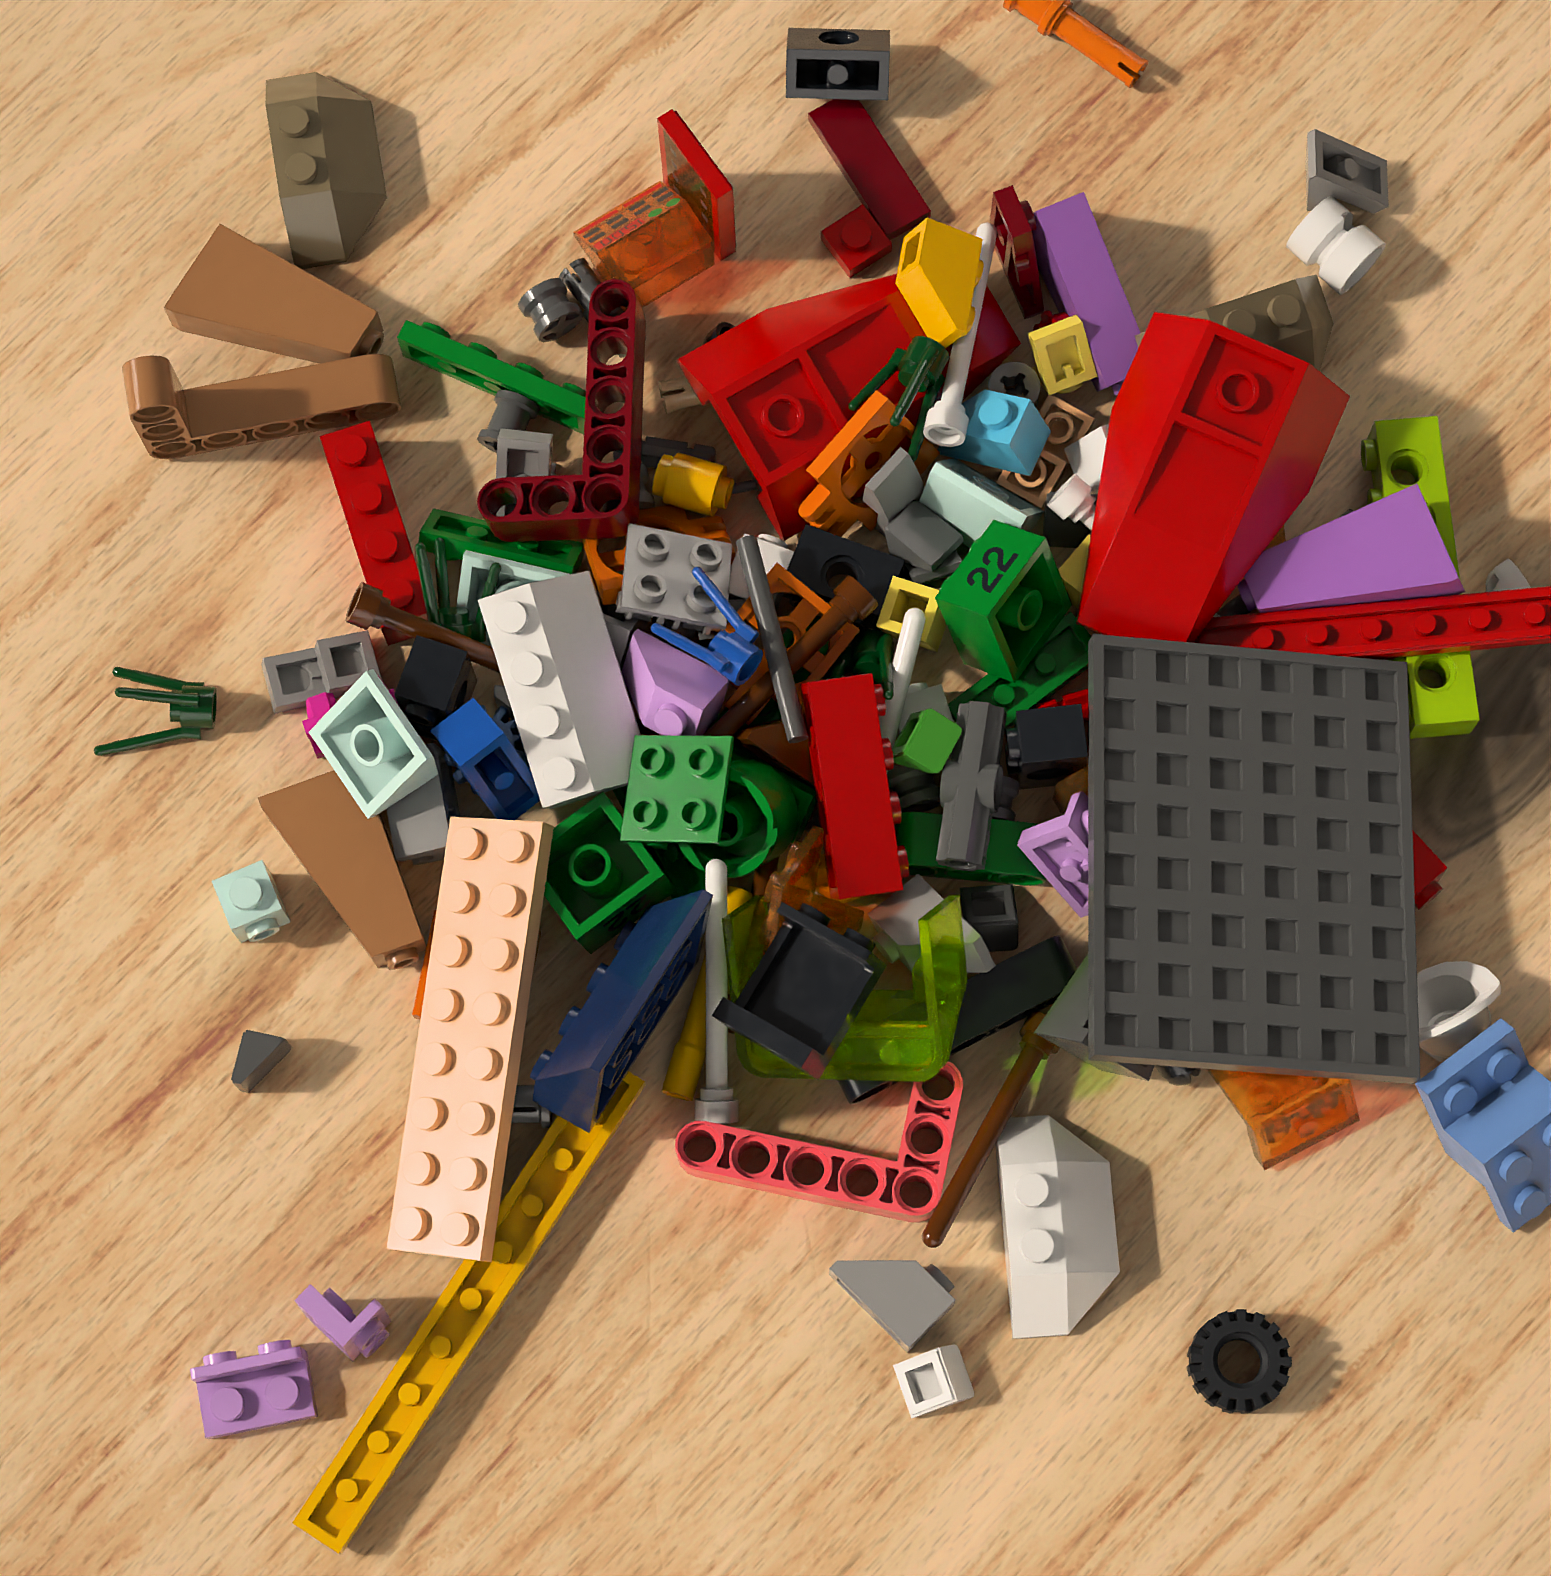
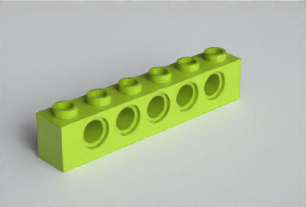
M1438 416L1374 421L1367 439L1361 441L1362 467L1364 471H1371L1373 489H1369L1367 493V505L1412 486L1398 483L1393 478L1391 471L1403 469L1410 472L1421 490L1460 579ZM1470 651L1388 658L1389 661L1407 662L1410 739L1470 734L1480 719ZM1430 669L1437 672L1442 678L1443 686L1440 688L1427 687L1421 682L1418 671Z

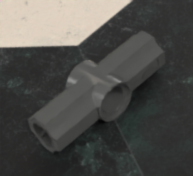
M978 701L959 704L956 724L961 727L962 732L952 750L951 760H947L943 767L940 784V802L944 810L936 857L939 865L963 871L985 869L992 814L998 812L1003 792V768L1000 765L1007 718V712L1003 707Z

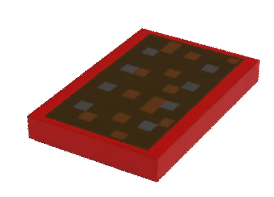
M671 109L657 118L663 183L669 191L674 193V198H680L678 204L720 261L736 252L733 187L678 112Z

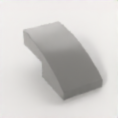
M900 447L870 479L864 489L862 501L878 513L875 529L885 538L886 526L913 500L920 501L924 490L920 474L910 455Z
M368 630L317 640L315 648L265 657L261 664L274 714L305 707L307 698L323 692L333 693L335 698L341 697L368 670L374 669L376 674L380 676Z

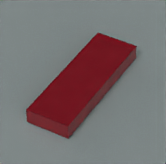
M832 99L808 113V121L860 202L865 206L889 240L919 225L927 217H931L930 208L860 100Z

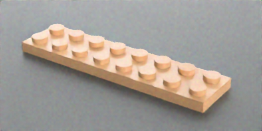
M450 816L387 1249L492 1262L554 829L553 825L537 821Z

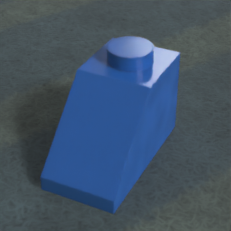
M474 698L430 730L455 766L497 819L516 820L540 801L532 772L504 732Z

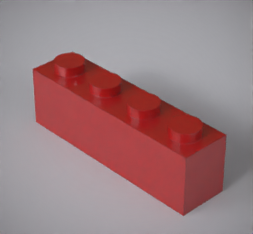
M370 420L319 436L366 584L383 590V596L391 599V606L428 620L418 566ZM382 625L380 627L388 646L413 638Z
M872 673L800 684L804 718L809 735L808 746L830 899L841 900L903 890L902 878L909 876V863L904 845L897 846L894 824L901 823V807L897 792H889L887 770H893L894 760L889 738H882L879 717L886 714V703L883 697L882 685L874 684Z

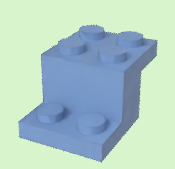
M1500 1018L1417 1081L1415 1085L1445 1153L1486 1188L1500 1222L1514 1233L1529 1220L1539 1216L1551 1204V1082L1529 1065L1515 1029Z

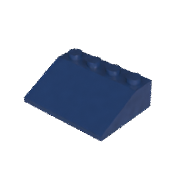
M703 889L647 907L637 924L631 920L625 924L614 945V949L619 952L610 966L602 962L595 970L586 988V991L591 993L582 1009L574 1005L566 1015L558 1032L563 1038L555 1051L551 1052L545 1049L535 1063L530 1074V1078L535 1080L532 1101L590 1133L698 963L713 894Z

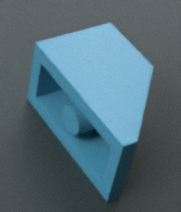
M985 389L963 402L962 405L966 410L965 414L969 418L965 441L961 445L954 447L939 445L937 450L940 452V455L1031 476L1051 433V430L1031 399Z

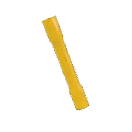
M727 886L728 969L735 946L741 938L752 898V893L733 886ZM706 952L681 1036L674 1047L661 1090L662 1093L686 1101H693L706 1056Z

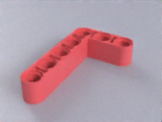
M933 1059L924 1063L918 1069L912 1086L897 1161L707 1121L691 1122L679 1131L675 1139L677 1159L686 1173L698 1178L896 1220L920 1223L932 1216L941 1198L963 1090V1078L959 1069L953 1063L944 1059ZM931 1076H942L951 1083L953 1092L944 1100H933L924 1093L922 1088L923 1082ZM923 1128L932 1129L940 1135L942 1146L937 1152L923 1154L913 1147L911 1142L912 1135ZM698 1136L707 1137L716 1145L714 1155L704 1162L692 1161L685 1154L688 1142ZM749 1148L764 1150L770 1158L767 1168L757 1174L745 1172L738 1163L741 1154ZM803 1159H812L822 1166L824 1174L817 1183L803 1185L793 1177L792 1170L794 1166ZM858 1170L870 1172L878 1183L876 1190L865 1197L852 1194L846 1185L848 1176ZM910 1182H921L929 1188L931 1200L926 1206L912 1208L902 1201L900 1196L901 1188Z

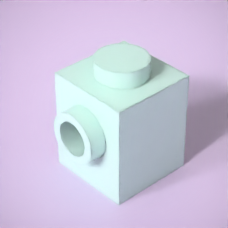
M263 860L212 880L229 926L241 943L247 940L255 942L268 938L280 930L279 927L291 922L273 876Z

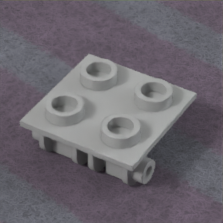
M629 523L622 591L618 592L615 612L623 613L626 620L635 618L651 621L652 616H656L655 623L663 625L665 618L671 619L672 629H678L680 622H682V628L701 631L703 635H709L711 631L720 632L721 629L725 630L727 619L693 576L692 570L694 567L702 568L728 601L732 544Z

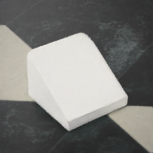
M955 1344L938 1347L893 1365L911 1418H916L974 1397V1390L960 1350Z

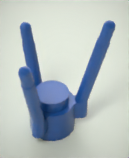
M694 567L692 570L693 576L736 631L731 634L726 630L719 632L712 639L707 649L658 623L651 626V631L669 643L705 661L735 685H742L754 674L763 657V651L753 644L759 633L742 620L702 568Z

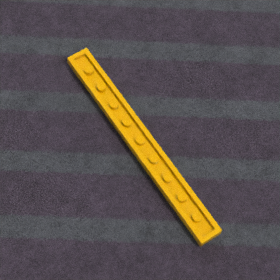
M628 1071L590 1133L557 1116L500 1203L492 1262L463 1260L292 1522L294 1525L342 1555L646 1085L644 1080Z

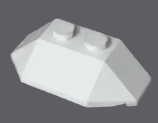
M1049 1115L1013 1117L1007 1122L995 1145L1012 1339L1064 1336L1071 1332L1120 1273L1110 1162Z

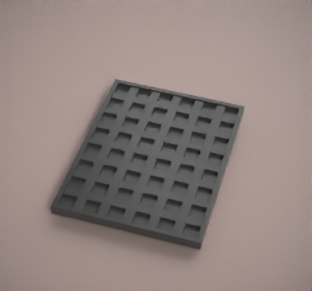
M1101 634L1092 635L1088 641V1060L1414 1084L1420 1079L1407 662Z

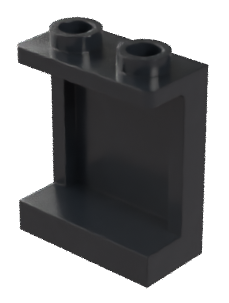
M782 902L776 912L784 918L783 924L738 999L733 1003L723 997L713 1012L712 1017L732 1031L819 1080L887 965L872 953L876 944L851 928H847L843 935L827 927L831 919L806 903H802L799 910H796Z

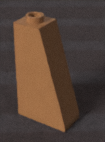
M222 224L218 225L164 306L172 326L180 331L319 364L362 355L377 354L384 340V334L382 333L384 330L378 311Z
M335 770L258 797L260 806L268 820L377 968L387 965L389 970H395L418 961V953L426 951L427 944L380 813L375 817L367 819Z

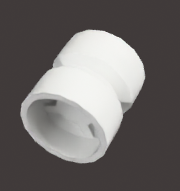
M1329 196L1321 201L1302 220L1290 236L1286 247L1307 266L1317 263L1320 266L1319 277L1341 295L1351 289L1368 272L1382 254L1386 243L1365 225L1354 227L1352 225L1353 214L1333 196Z

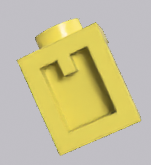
M1077 315L1027 333L1036 366L1032 369L1036 372L1040 385L1049 395L1075 391L1082 386L1083 382L1098 377L1083 322Z

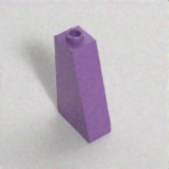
M1082 192L1033 213L1037 226L1036 230L1032 231L1037 266L1058 312H1066L1069 317L1077 315L1083 322L1098 376L1091 379L1096 391L1112 387L1114 394L1118 395L1138 350L1135 335L1141 332L1085 193Z
M1417 483L1263 551L1244 576L1245 579L1241 580L1237 585L1248 611L1250 612L1258 608L1260 613L1459 595L1465 592Z

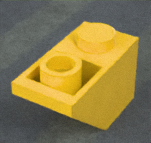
M927 217L903 238L895 284L926 336L947 348L961 336L964 337L968 334L975 319V307L971 305L974 288L979 283L984 268L983 261L979 260L983 239Z

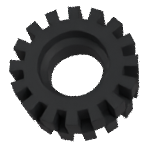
M1236 1309L1234 1312L1225 1311L1207 1321L1193 1337V1342L1187 1353V1357H1189V1365L1187 1366L1188 1377H1192L1194 1382L1192 1386L1196 1393H1201L1206 1398L1204 1402L1211 1407L1217 1406L1222 1409V1412L1230 1414L1233 1412H1241V1414L1251 1413L1272 1402L1280 1394L1282 1388L1286 1386L1290 1377L1287 1376L1288 1371L1292 1367V1357L1288 1356L1287 1351L1290 1346L1287 1338L1283 1339L1279 1334L1280 1328L1274 1322L1270 1324L1264 1319L1265 1315L1258 1312L1254 1314L1247 1313V1309ZM1233 1340L1245 1341L1251 1344L1258 1352L1260 1369L1252 1381L1242 1384L1234 1383L1226 1379L1220 1372L1218 1354L1222 1346L1227 1342Z

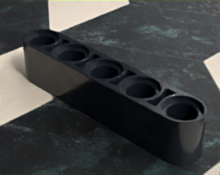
M1061 936L1051 937L1002 961L987 973H979L846 1040L839 1045L829 1065L849 1104L860 1102L916 1074L924 1063L933 1059H946L1028 1017L1030 1012H1038L1054 1004L1078 968Z

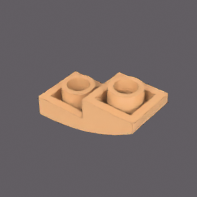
M1049 394L1039 413L1051 430V433L1031 476L1003 470L996 481L998 485L1041 509L1045 505L1047 493L1055 490L1070 466L1064 448L1086 436L1096 421L1090 415Z

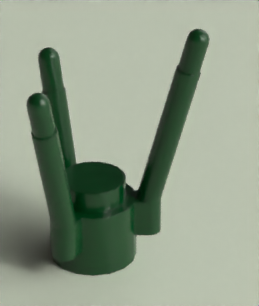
M914 337L906 350L895 349L888 363L863 387L848 406L851 411L858 410L876 390L896 371H899L898 379L906 389L890 418V424L896 427L901 423L917 392H924L926 390L908 451L913 462L918 458L925 437L923 430L927 412L934 407L937 394L945 381L942 371L950 358L948 351L939 342L929 337Z
M439 537L434 541L438 607L426 547L421 542L415 545V552L428 621L479 642H485L486 625L480 606L478 607L475 621L469 618L468 609L450 607L444 539ZM495 562L491 565L481 599L495 594L501 571L499 563Z
M868 629L861 631L854 637L852 647H846L840 654L827 679L841 678L847 668L851 670L853 676L872 673L874 684L882 685L883 697L886 700H891L894 696L892 671L893 637L879 630Z
M115 667L112 670L115 677L172 690L169 692L117 687L115 695L121 698L170 704V721L180 722L181 727L98 745L94 748V754L102 756L178 739H201L202 728L214 729L217 711L216 687L205 686L204 682H185L138 670Z

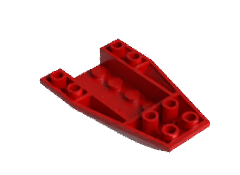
M897 274L765 309L676 361L702 406L710 402L712 403L762 488V491L756 498L782 541H786L803 531L805 524L810 525L809 522H806L799 515L798 510L802 502L819 483L806 469L858 411H851L848 407L849 403L888 363L896 348L906 350L914 337H927L895 284ZM987 285L963 400L1021 344ZM953 343L949 345L947 348H945L948 351L949 356L951 354ZM949 361L947 362L945 368L942 371V375L945 378ZM896 371L877 390L895 406H897L906 389L898 379L899 371ZM944 383L937 394L935 403L941 400ZM926 390L924 392H917L907 413L904 415L914 426L916 425ZM889 424L874 428L866 433L864 437L866 439L877 438ZM907 436L891 452V457L900 447L908 453L911 440ZM873 452L867 457L865 468L869 469L876 465L879 460V452ZM850 453L844 462L841 478L851 468ZM867 480L851 498L853 501L863 496L865 485L870 480Z
M1154 312L1111 409L1076 624L1102 635L1193 643L1309 493L1350 395L1310 363L1211 320Z

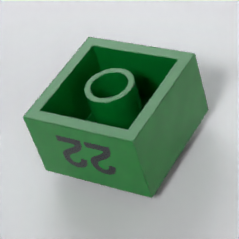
M993 520L982 536L973 542L969 553L951 577H948L943 582L938 594L935 596V600L963 664L1013 683L1016 682L1072 606L1046 537Z
M601 792L554 827L544 896L574 938L590 954L618 935L629 920L635 922L643 915L647 907L659 904L677 890L642 842L620 841L623 816L604 792Z

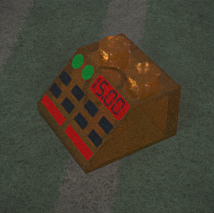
M661 181L573 232L574 237L604 281L619 279L629 283L634 289L642 308L715 265L712 238L686 200ZM622 306V309L626 311L628 307Z

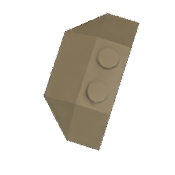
M317 72L266 80V112L279 197L294 265L301 269L347 262L354 251V246L366 232L387 199L372 103L365 97Z
M1317 275L1297 278L1186 316L1211 320L1304 360L1319 371L1334 324ZM1145 332L1135 335L1138 348Z

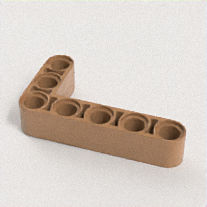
M385 354L362 355L184 390L170 361L166 357L154 355L141 356L125 362L122 366L130 420L149 455L156 459L181 458L363 423L369 420H379L390 417L401 409L393 360Z

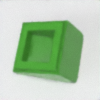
M932 708L910 714L892 748L894 763L928 773H939L961 735V727Z

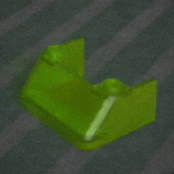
M755 895L722 918L730 998L733 1003L738 999L771 944L766 895ZM949 895L918 920L922 956L917 959L912 969L913 990H872L820 1079L922 1082L933 1078L945 1067L949 1060L967 985V967L959 895ZM734 1032L739 1061L751 1074L762 1078L815 1079Z

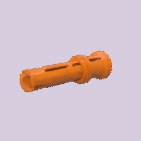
M1004 0L1003 8L1009 12L1014 9L1038 25L1037 31L1043 36L1048 35L1051 37L1054 34L1125 83V86L1128 88L1133 87L1141 77L1138 74L1139 71L1144 72L1148 65V60L1141 58L1072 9L1073 3L1070 0Z

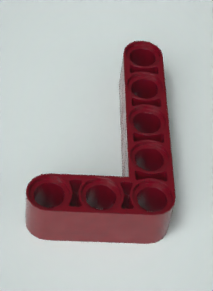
M619 279L606 280L596 286L591 293L589 301L582 474L502 477L489 481L479 491L477 498L478 510L494 536L502 541L524 542L617 538L627 534L629 523L637 524L640 498L646 320L637 295L629 283ZM628 307L619 316H608L615 308ZM614 355H626L618 364L606 365L607 361ZM612 403H624L623 407L616 413H604L606 408ZM616 450L623 451L622 455L614 462H602L608 453ZM609 500H621L619 506L613 511L600 512L603 504ZM562 501L569 502L562 512L554 515L548 514L549 509L554 504ZM516 504V507L510 514L501 517L496 516L499 509L504 505Z

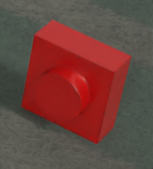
M863 204L821 231V241L849 278L892 251V242Z

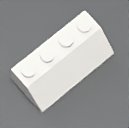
M585 571L532 582L479 599L478 603L542 807L555 809L598 795L601 792L605 793L628 785L635 735H641L590 572Z

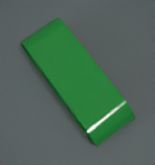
M902 812L901 823L894 824L897 846L904 845L907 852L909 875L916 876L919 874L926 877L1023 886H1037L1046 883L1044 875L1017 846L1022 831L1038 825L1036 823L992 819L985 869L974 871L955 870L939 865L936 861L943 814Z

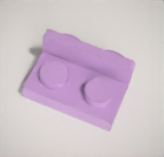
M1081 791L1071 796L1064 815L1023 830L1017 844L1080 918L1088 915V796Z
M310 1284L294 1300L304 1315L352 1362L361 1353L366 1358L371 1356L386 1341L390 1334L385 1328L391 1322V1319L384 1307L376 1299L372 1300L357 1317L354 1315L353 1310L331 1288H328L321 1295Z
M279 1340L257 1346L259 1355L237 1359L236 1351H225L204 1356V1366L191 1368L190 1373L191 1380L197 1384L205 1438L213 1439L318 1417L307 1351L301 1347L292 1348L291 1340Z

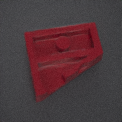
M1012 185L993 192L990 223L997 229L995 251L1025 320L1044 312L1032 231L1036 230L1037 226L1030 204L1027 200L1019 201Z

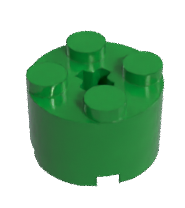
M755 758L751 760H733L730 765L720 844L678 843L685 857L695 867L704 872L709 861L720 859L727 865V877L736 878L746 875L777 858L793 840L800 826V815L794 794L786 780L766 761Z

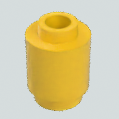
M679 452L675 456L664 454L655 472L652 493L653 495L663 497V502L712 517L718 508H727L733 491L734 479L727 477V466Z

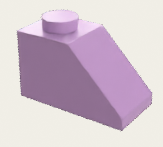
M639 629L633 633L622 668V676L642 724L661 735L702 736L718 718L730 680L709 665Z

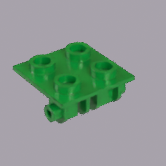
M635 735L620 841L646 842V847L653 850H667L668 843L720 844L734 737Z

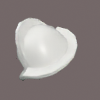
M1468 961L1443 962L1420 971L1417 974L1419 1047L1424 1053L1437 1061L1444 1062L1490 1027L1491 1014L1488 1006L1501 994L1500 981L1486 967Z

